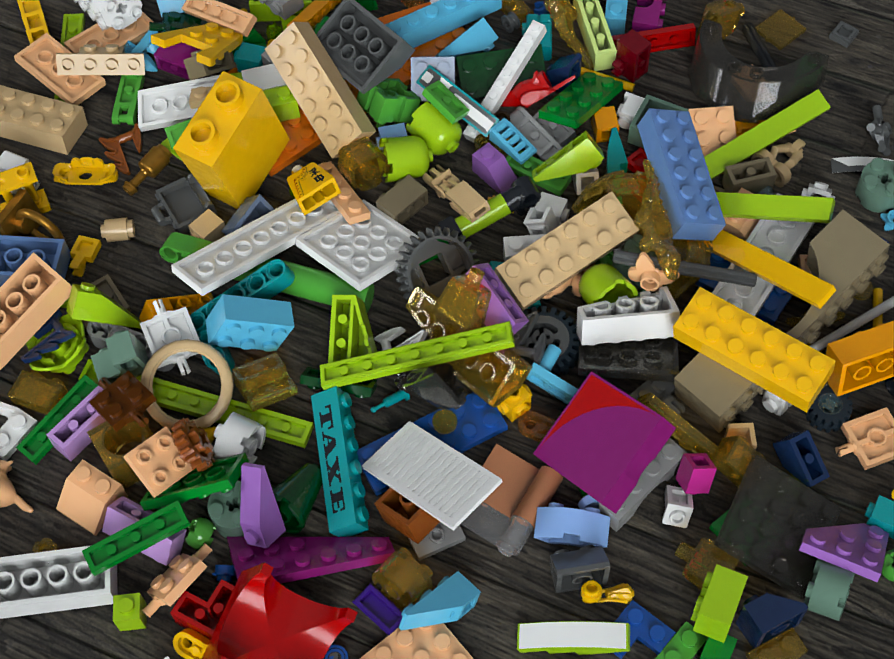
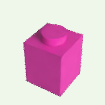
M683 453L676 480L685 494H709L717 468L706 453Z

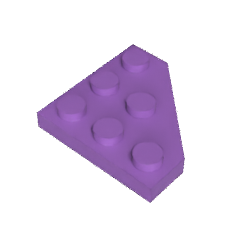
M865 523L808 528L802 538L799 551L878 582L882 573L889 533L880 527L870 526Z

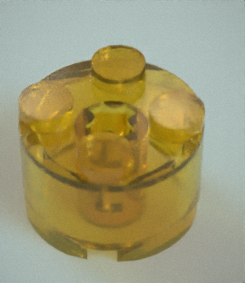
M363 137L350 145L343 146L339 150L338 169L355 189L359 188L361 191L373 189L382 182L381 177L383 174L387 175L389 172L390 164L387 163V157L368 137Z
M401 547L398 551H394L372 574V580L375 585L379 582L382 587L380 592L397 608L402 610L411 603L415 605L427 590L432 589L431 576L433 572L427 565H420L406 548Z

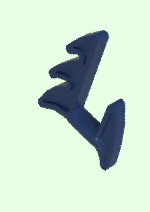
M57 310L34 334L36 339H40L51 329L55 330L20 358L24 363L40 360L42 358L40 354L55 351L60 348L59 343L76 336L74 331L66 330L60 322V318L63 315L60 310Z

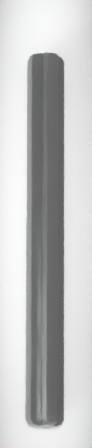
M615 250L613 262L636 266V260L640 253ZM648 255L653 261L655 268L659 270L679 272L680 275L755 287L757 282V275L755 273Z

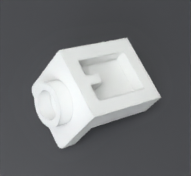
M667 485L664 492L665 511L662 523L687 528L694 509L692 494H685L680 487Z

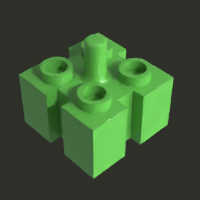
M386 78L365 94L359 91L356 98L363 110L369 113L374 118V121L377 122V128L385 126L386 122H394L396 124L411 123L414 119L411 115L421 102V99L413 91H407V86L400 79Z

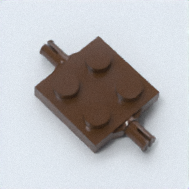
M127 371L113 383L106 377L102 378L105 384L99 380L98 385L104 390L98 393L89 403L116 432L133 421H136L140 427H145L144 423L148 425L149 419L143 413L157 399L131 372Z

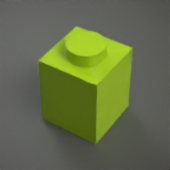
M140 593L113 595V622L120 631L147 628V615L142 611L147 606V603Z

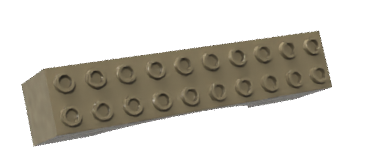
M842 210L810 242L807 265L812 275L834 285L836 291L821 309L811 305L801 321L786 334L804 344L808 342L810 344L814 343L821 334L819 331L824 326L829 327L836 320V314L841 309L846 310L854 300L853 297L857 292L863 293L870 284L869 280L873 276H880L885 270L886 265L884 264L889 258L887 253L890 244L845 210ZM700 352L674 377L675 395L719 433L724 428L727 429L728 424L735 423L737 419L735 416L741 410L745 412L751 407L754 402L752 399L758 393L762 395L765 392L764 388Z

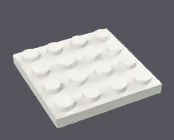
M364 199L362 202L371 212L369 220L349 225L342 214L339 213L296 238V246L358 291H362L400 267L401 265L395 261L403 259V256L398 252H406L407 249L404 246V242L412 244L410 236L419 238L418 235Z

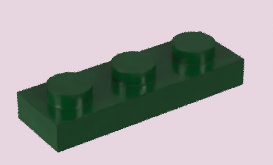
M307 367L301 374L300 384L307 385L311 389L322 388L320 369ZM367 380L339 388L344 392L354 394L355 397L367 398L371 397L375 392L377 380Z

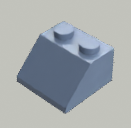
M260 194L247 197L221 231L228 235L275 209Z

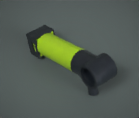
M522 176L511 184V188L487 200L491 210L473 223L462 215L455 219L451 215L440 221L438 225L442 231L444 227L450 228V233L453 230H457L459 232L458 237L464 235L468 238L514 211H517L519 216L525 215V208H530L537 204L541 199V194L529 176Z

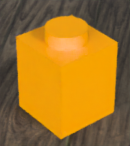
M603 106L592 115L591 124L596 143L608 142L614 127H617L619 133V123L614 106Z

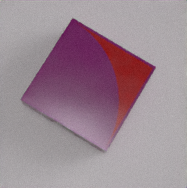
M591 371L533 455L616 514L637 485L644 469L656 458L676 427L660 414Z

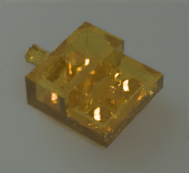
M276 352L254 360L252 357H250V360L247 358L244 365L231 369L234 384L252 411L298 394L296 384L288 375L286 365Z

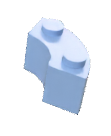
M549 503L548 507H537L534 538L550 544H566L579 547L594 545L595 547L602 546L607 548L610 517L600 514V509L587 507L585 510L565 508L560 503Z

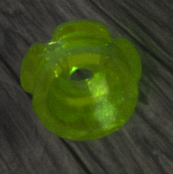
M275 22L266 27L268 41L276 39L282 33L281 26H277Z

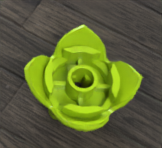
M68 313L62 316L60 322L64 328L74 331L76 336L59 343V349L40 354L42 358L30 362V368L35 371H50L52 373L63 372L64 374H71L74 372L76 365L89 350V345L86 343L83 321L72 319ZM51 329L40 339H36L33 335L26 343L28 350H31L55 330Z

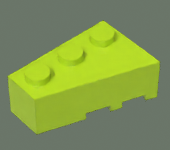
M332 295L328 363L377 352L364 300L357 295Z

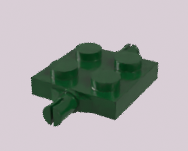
M178 12L163 13L162 23L149 22V31L167 32L205 25L206 21Z

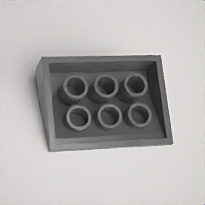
M343 0L316 34L342 77L362 94L367 93L402 68L415 51L404 39L355 0Z

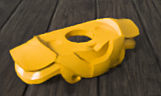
M75 157L71 160V163H58L54 166L52 172L54 182L66 185H103L118 180V170L115 164H104L102 159L82 157L80 159ZM84 173L92 174L89 179H80V176Z

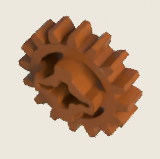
M183 418L173 424L174 426L171 429L174 433L171 435L174 438L173 442L179 451L180 458L186 463L190 462L192 469L196 468L198 472L205 471L213 466L215 462L213 456L215 453L212 451L213 446L207 437V432L201 427L197 428L195 421H190L189 418Z

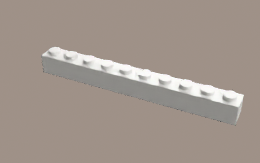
M535 20L532 21L482 101L481 105L493 115L499 110L546 34L545 25ZM469 124L463 132L465 138L475 144L482 137V134Z

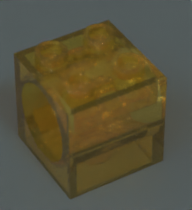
M136 421L125 425L118 432L107 422H104L89 430L87 434L113 479L122 484L123 488L126 489L140 481V479L123 458L125 455L116 454L125 444L134 441L143 443L153 436L154 433L149 429V425L144 423L145 427H140Z

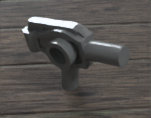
M875 105L872 107L874 120L867 125V130L870 132L872 139L877 141L879 145L878 151L883 156H889L891 154L890 134H892V128L889 122L884 121L881 106Z

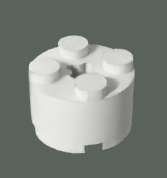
M232 412L226 422L218 424L214 431L216 441L212 450L215 453L213 458L218 460L246 453L249 459L248 463L254 464L257 459L254 453L257 448L262 449L264 445L266 428L256 421Z

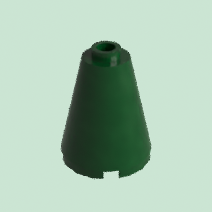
M304 464L272 489L286 529L285 532L296 534L305 527L323 484L321 468L317 464Z

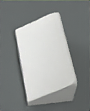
M274 64L241 71L244 81L262 90L286 85Z

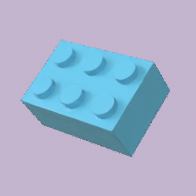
M222 294L206 318L208 344L217 345L222 348L237 347L244 350L277 351L295 327L291 302Z

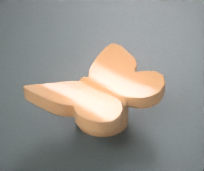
M641 252L636 260V266L628 269L630 280L640 282L641 288L651 292L659 291L660 287L670 284L680 277L679 272L655 268L653 261L646 252Z

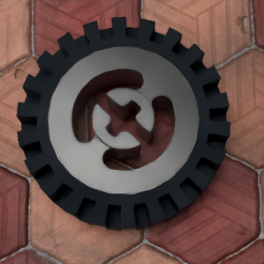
M541 306V312H538L539 318L524 346L534 348L540 333H545L547 337L546 348L549 344H553L561 349V354L550 371L560 378V373L562 372L564 376L568 374L569 367L573 369L575 361H578L580 340L576 332L577 324L573 325L571 316L566 319L564 311H561L558 315L557 308L552 307L551 312H547V306ZM536 307L531 308V313L537 311ZM527 310L522 311L525 316L529 315ZM506 354L512 367L515 366L518 374L523 371L525 375L528 368L534 363V360L529 357Z

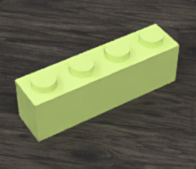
M573 0V11L593 70L600 71L615 68L612 66V63L616 60L617 50L599 0Z

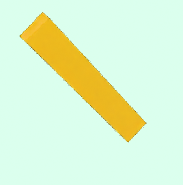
M721 230L713 241L689 240L746 271L755 273L758 277L819 309L824 306L836 291L834 285L724 230Z

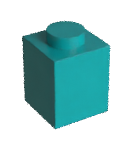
M242 42L239 50H236L234 54V62L237 65L238 72L263 66L261 54L265 51L266 47Z
M879 495L876 502H870L864 514V516L868 517L866 524L880 527L889 533L890 538L894 539V501Z

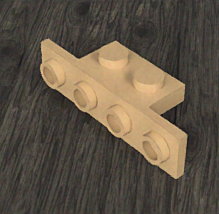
M86 44L80 48L79 53H56L58 75H145L144 53H125L124 47H119L117 44H108L105 47Z

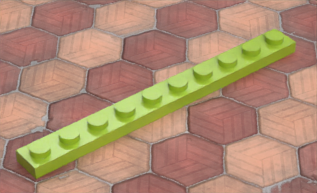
M88 359L78 379L80 380L86 375L98 385L93 362L91 359ZM142 375L136 377L140 382ZM155 377L153 379V395L160 407L200 418L212 410L219 398L218 395ZM232 399L225 413L216 421V423L224 424L230 414L235 412L263 425L266 428V437L306 448L314 428L313 422Z

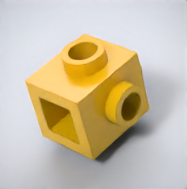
M515 378L510 383L505 382L498 388L496 392V406L503 415H506L513 422L531 409L532 393L527 385L521 384Z

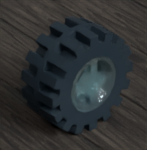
M825 384L808 412H804L806 414L805 418L807 421L811 420L810 425L812 427L818 426L817 430L819 431L825 429V432L830 433L831 429L836 432L850 418L853 407H851L853 404L852 399L848 400V393L837 397L831 387L829 388Z

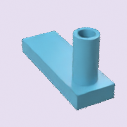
M549 344L540 364L538 365L534 362L528 368L524 378L568 404L578 389L550 372L561 354V349L553 344Z

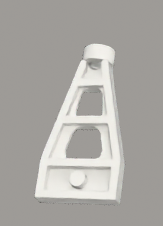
M0 402V415L8 418L0 428V458L7 461L17 450L16 447L39 423L20 408Z

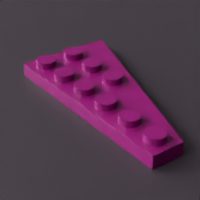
M227 537V544L237 580L241 571L264 562L274 567L271 574L281 584L396 561L395 550L389 537H278L268 548L249 545L244 537Z

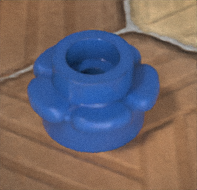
M215 565V573H212L213 576H217L218 582L221 579L226 582H232L233 577H236L233 565Z

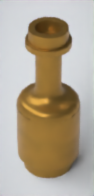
M162 144L153 146L139 161L140 171L130 182H124L123 190L131 196L137 193L136 188L147 176L155 178L167 166L172 157L171 152Z

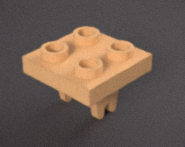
M167 427L158 431L123 457L154 498L194 470L190 462L186 463L180 458L179 451L173 442L172 433Z

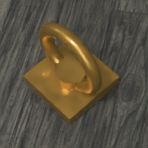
M20 188L0 213L1 235L49 238L37 230L41 225L51 233L54 239H64L60 229L42 215L27 190Z

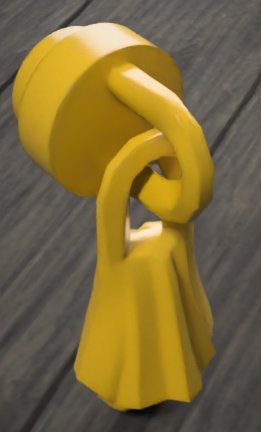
M590 580L582 585L581 596L582 601L587 604L595 602H620L627 604L633 599L634 590L629 584L624 583L602 589L598 582ZM602 593H605L606 598H601Z

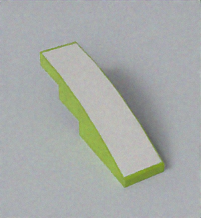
M595 621L518 624L517 650L520 653L547 651L549 654L576 652L578 655L630 651V624Z

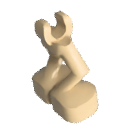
M797 139L793 144L788 142L774 145L770 152L762 149L754 154L751 161L769 157L777 174L774 184L781 188L789 183L791 179L790 169L803 158L802 148L805 147L806 143L801 139ZM778 153H785L790 157L785 163L775 160Z

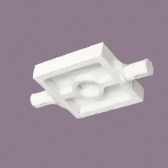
M158 299L159 306L156 300L152 303L157 315L150 320L140 323L152 355L161 347L173 341L184 339L200 341L187 308L183 307L175 311H166L162 299ZM188 351L176 353L164 360L158 368L177 363L181 375H186L185 370L189 374L191 370L186 359L198 353Z

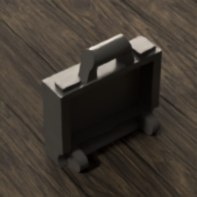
M192 173L187 178L183 177L155 190L156 194L154 195L158 204L151 209V212L160 226L172 224L176 232L187 234L190 232L188 225L206 210L210 209L218 216L214 204L210 201ZM163 209L165 210V212H166L167 215H168V217H166V218L164 217V215H163V213H162V211H161V210H163Z

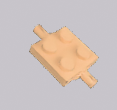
M887 407L845 422L840 427L848 443L835 447L836 454L838 453L839 457L853 452L864 470L894 460V418Z
M204 543L192 556L182 553L173 558L165 573L158 575L151 582V587L147 593L152 597V600L142 609L143 613L151 618L160 606L168 605L171 607L207 568L203 560L213 550Z

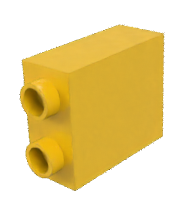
M222 71L173 149L208 195L238 209L247 197L255 196L290 138L261 88Z

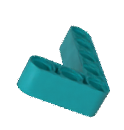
M274 259L222 294L271 299L293 283L295 275L282 260ZM222 294L190 315L199 340L208 344L206 318ZM211 345L222 354L228 362L231 372H233L235 362L227 347L222 348L217 345ZM201 355L207 367L219 375L215 365L208 358Z

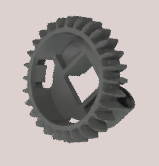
M435 226L433 232L432 228L427 227L426 235L423 231L419 230L418 239L415 236H410L412 244L404 242V246L407 249L406 252H398L403 256L402 260L395 261L401 265V268L395 269L398 277L395 280L401 283L398 289L405 292L404 299L412 297L410 305L415 306L418 303V310L422 311L426 308L427 313H432L434 308L436 314H440L441 309L448 313L450 312V306L453 309H458L451 304L452 300L465 304L457 282L460 280L464 269L470 270L480 260L472 257L477 251L474 249L469 250L472 243L469 241L464 243L466 236L460 235L458 237L459 232L457 230H453L450 233V228L444 227L442 231L441 227ZM437 239H441L450 243L446 244L444 242L438 241ZM437 254L443 269L449 275L428 285L419 263ZM419 294L433 298V300L424 298Z

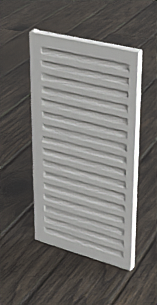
M411 421L405 424L362 465L364 470L453 531L503 482L500 477Z

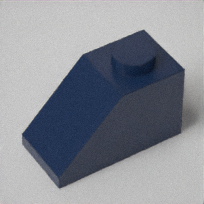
M580 53L560 57L547 68L546 75L552 87L574 74L576 78L556 91L561 93L580 77L582 55Z
M809 430L791 433L772 443L782 466L807 487H812L830 477Z

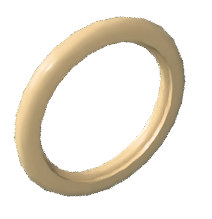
M190 339L173 341L161 347L151 356L143 370L141 383L153 394V379L157 368L169 356L176 353L196 352L208 358L215 365L220 375V396L211 411L198 419L190 420L195 421L197 428H208L222 417L232 399L234 385L228 362L219 351L204 342ZM156 401L146 409L156 422L172 430L173 424L179 421L162 411Z

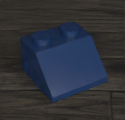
M769 593L760 597L753 595L744 601V606L739 611L740 615L736 624L753 650H756L797 627L807 612L808 606L806 603Z

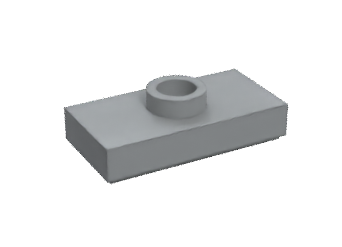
M439 522L419 544L411 539L409 541L420 561L465 541L466 537L460 525L453 531Z

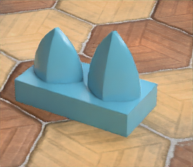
M148 30L131 52L144 53L145 71H158L154 60L147 54V52L154 54L160 47L151 43V35L158 33V31Z

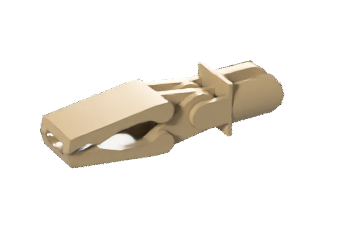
M436 165L437 170L434 167L429 170L431 177L424 173L423 180L436 191L438 197L451 200L449 204L452 209L473 223L491 210L487 200L464 180L460 182L451 173L449 168L445 170L440 165Z

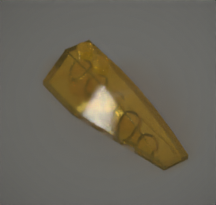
M416 286L405 306L421 329L426 330L430 336L429 340L482 328L420 286ZM510 348L446 362L455 370L454 374L458 380L494 408L521 388L533 367Z

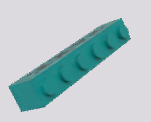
M334 386L312 395L311 401L329 533L337 537H350L369 530L367 521L369 520V513L365 507L364 497L366 492L360 475L362 473V466L358 461L357 455L359 446L354 435L355 421L351 415L350 408L352 400L347 392Z

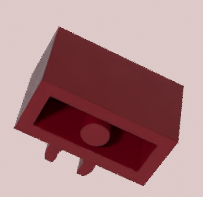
M632 29L628 33L622 34L616 42V60L612 63V66L615 68L611 73L616 77L623 75L630 82L634 83L648 72L652 43Z

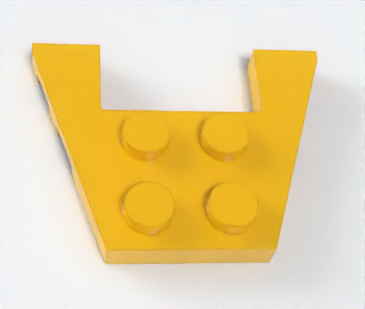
M210 22L205 25L152 34L151 43L162 48H167L181 42L202 50L196 53L197 62L212 67L216 64L215 60L217 58L218 60L224 58L226 51L231 53L242 44L243 35L234 32L233 29L218 26L217 23Z

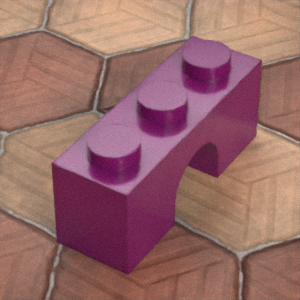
M637 0L638 6L645 7L635 6L632 29L639 32L662 28L663 19H660V16L665 15L666 3H663V0Z

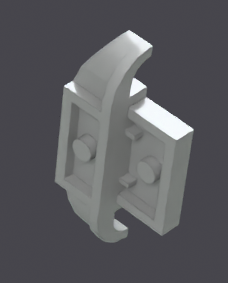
M518 106L510 114V122L537 149L536 154L543 161H546L577 136L571 127L540 119L539 112L532 117L521 106Z

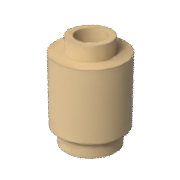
M127 217L104 220V224L100 225L102 238H106L107 242L130 240V238L135 237L134 220H128Z

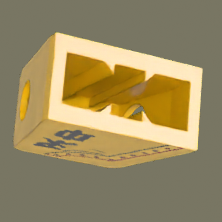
M314 162L309 163L305 167L296 165L291 171L292 175L287 178V182L304 216L341 193L333 175Z

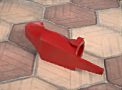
M536 70L532 79L524 80L510 90L500 107H529L567 84L576 76L574 74L552 87L545 71L541 70L538 72Z

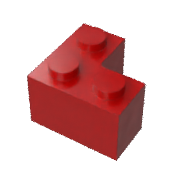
M221 579L207 602L184 591L170 614L178 625L193 629L211 639L235 586Z

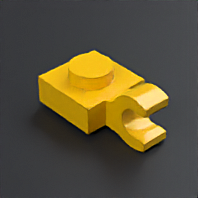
M78 236L70 251L73 260L69 267L74 269L72 275L82 277L85 272L86 262H94L102 246L99 239Z

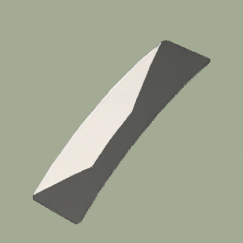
M877 157L832 158V173L862 171L868 163ZM881 158V159H883V160H889V161L894 162V160H891V159Z

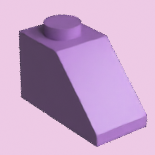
M488 142L472 154V171L499 194L511 188V184L517 177L502 153Z

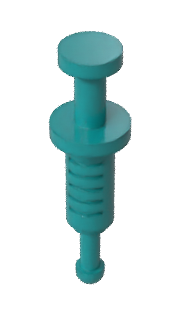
M415 380L414 385L407 389L403 385L400 386L399 391L384 398L381 404L371 407V412L375 413L376 410L384 406L390 407L403 399L408 401L410 393L416 390L419 392L423 390L422 384L419 380Z

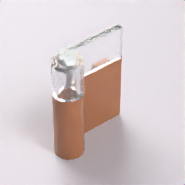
M496 444L482 467L500 477L503 482L461 525L497 546L499 552L503 555L511 557L512 555L517 556L535 528L537 507L548 506L563 481V477L548 466H542L538 469Z

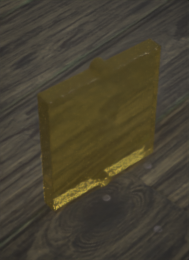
M781 9L755 27L758 34L764 37L766 42H770L779 50L806 31V28L798 23L795 17L789 16Z

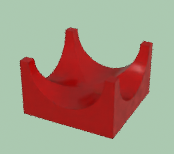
M264 562L241 571L202 659H323L335 638L346 626L354 622L358 612L349 607L337 608L320 604L294 593L272 576L271 573L274 567Z

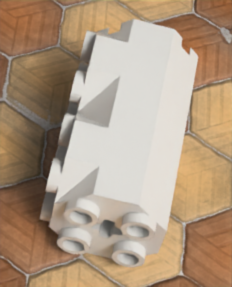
M73 0L75 3L78 2L84 12L87 11L93 21L96 20L102 30H107L110 27L116 30L124 29L137 21L142 15L141 8L143 4L141 0Z

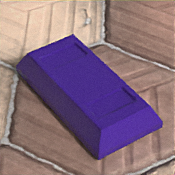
M371 583L352 601L388 636L399 628L402 620V611Z

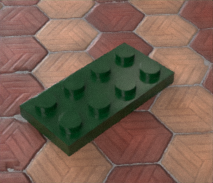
M541 44L536 48L512 89L520 82L532 79L536 70L538 72L543 70L546 73ZM515 48L456 57L461 90L473 99L486 97Z

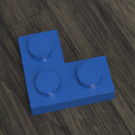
M634 600L628 604L615 621L617 623L630 624V648L638 639L657 655L660 654L676 634L675 631ZM614 652V654L620 659H622L624 655L627 653Z

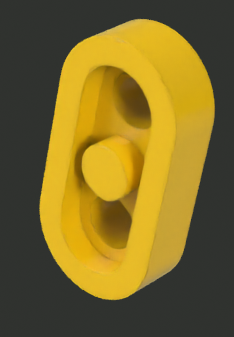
M186 628L174 636L173 647L185 659H202L210 639L193 629Z

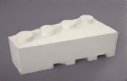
M664 286L659 288V292L652 294L650 291L640 292L639 297L631 299L626 295L618 297L614 303L605 300L577 307L576 332L581 345L591 346L600 343L643 341L655 338L666 339L673 337V326L680 317V311L668 287Z

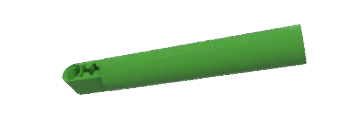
M173 232L162 245L159 253L167 262L176 263L213 243V241ZM272 257L233 280L241 281L277 258ZM282 260L295 275L293 283L281 291L282 293L332 306V295H357L364 300L366 312L368 313L374 296V284H371L362 291H358L334 273Z

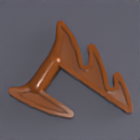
M135 123L131 131L113 138L100 137L98 139L106 149L111 151H105V156L116 162L113 163L116 169L126 175H131L121 144L133 139L137 151L141 153L142 134L138 128V123Z

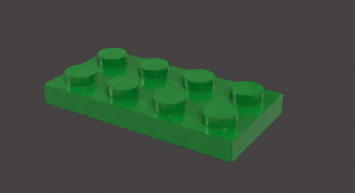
M585 72L539 109V118L577 129L623 90V82L614 80L611 77H602L592 72Z
M241 453L215 460L213 466L205 471L198 472L195 468L156 498L148 491L140 501V504L144 511L154 508L160 510L177 500L180 504H183L189 499L196 497L202 499L212 493L228 492L235 487V483L241 476V466L245 462L248 463L249 459L246 453Z

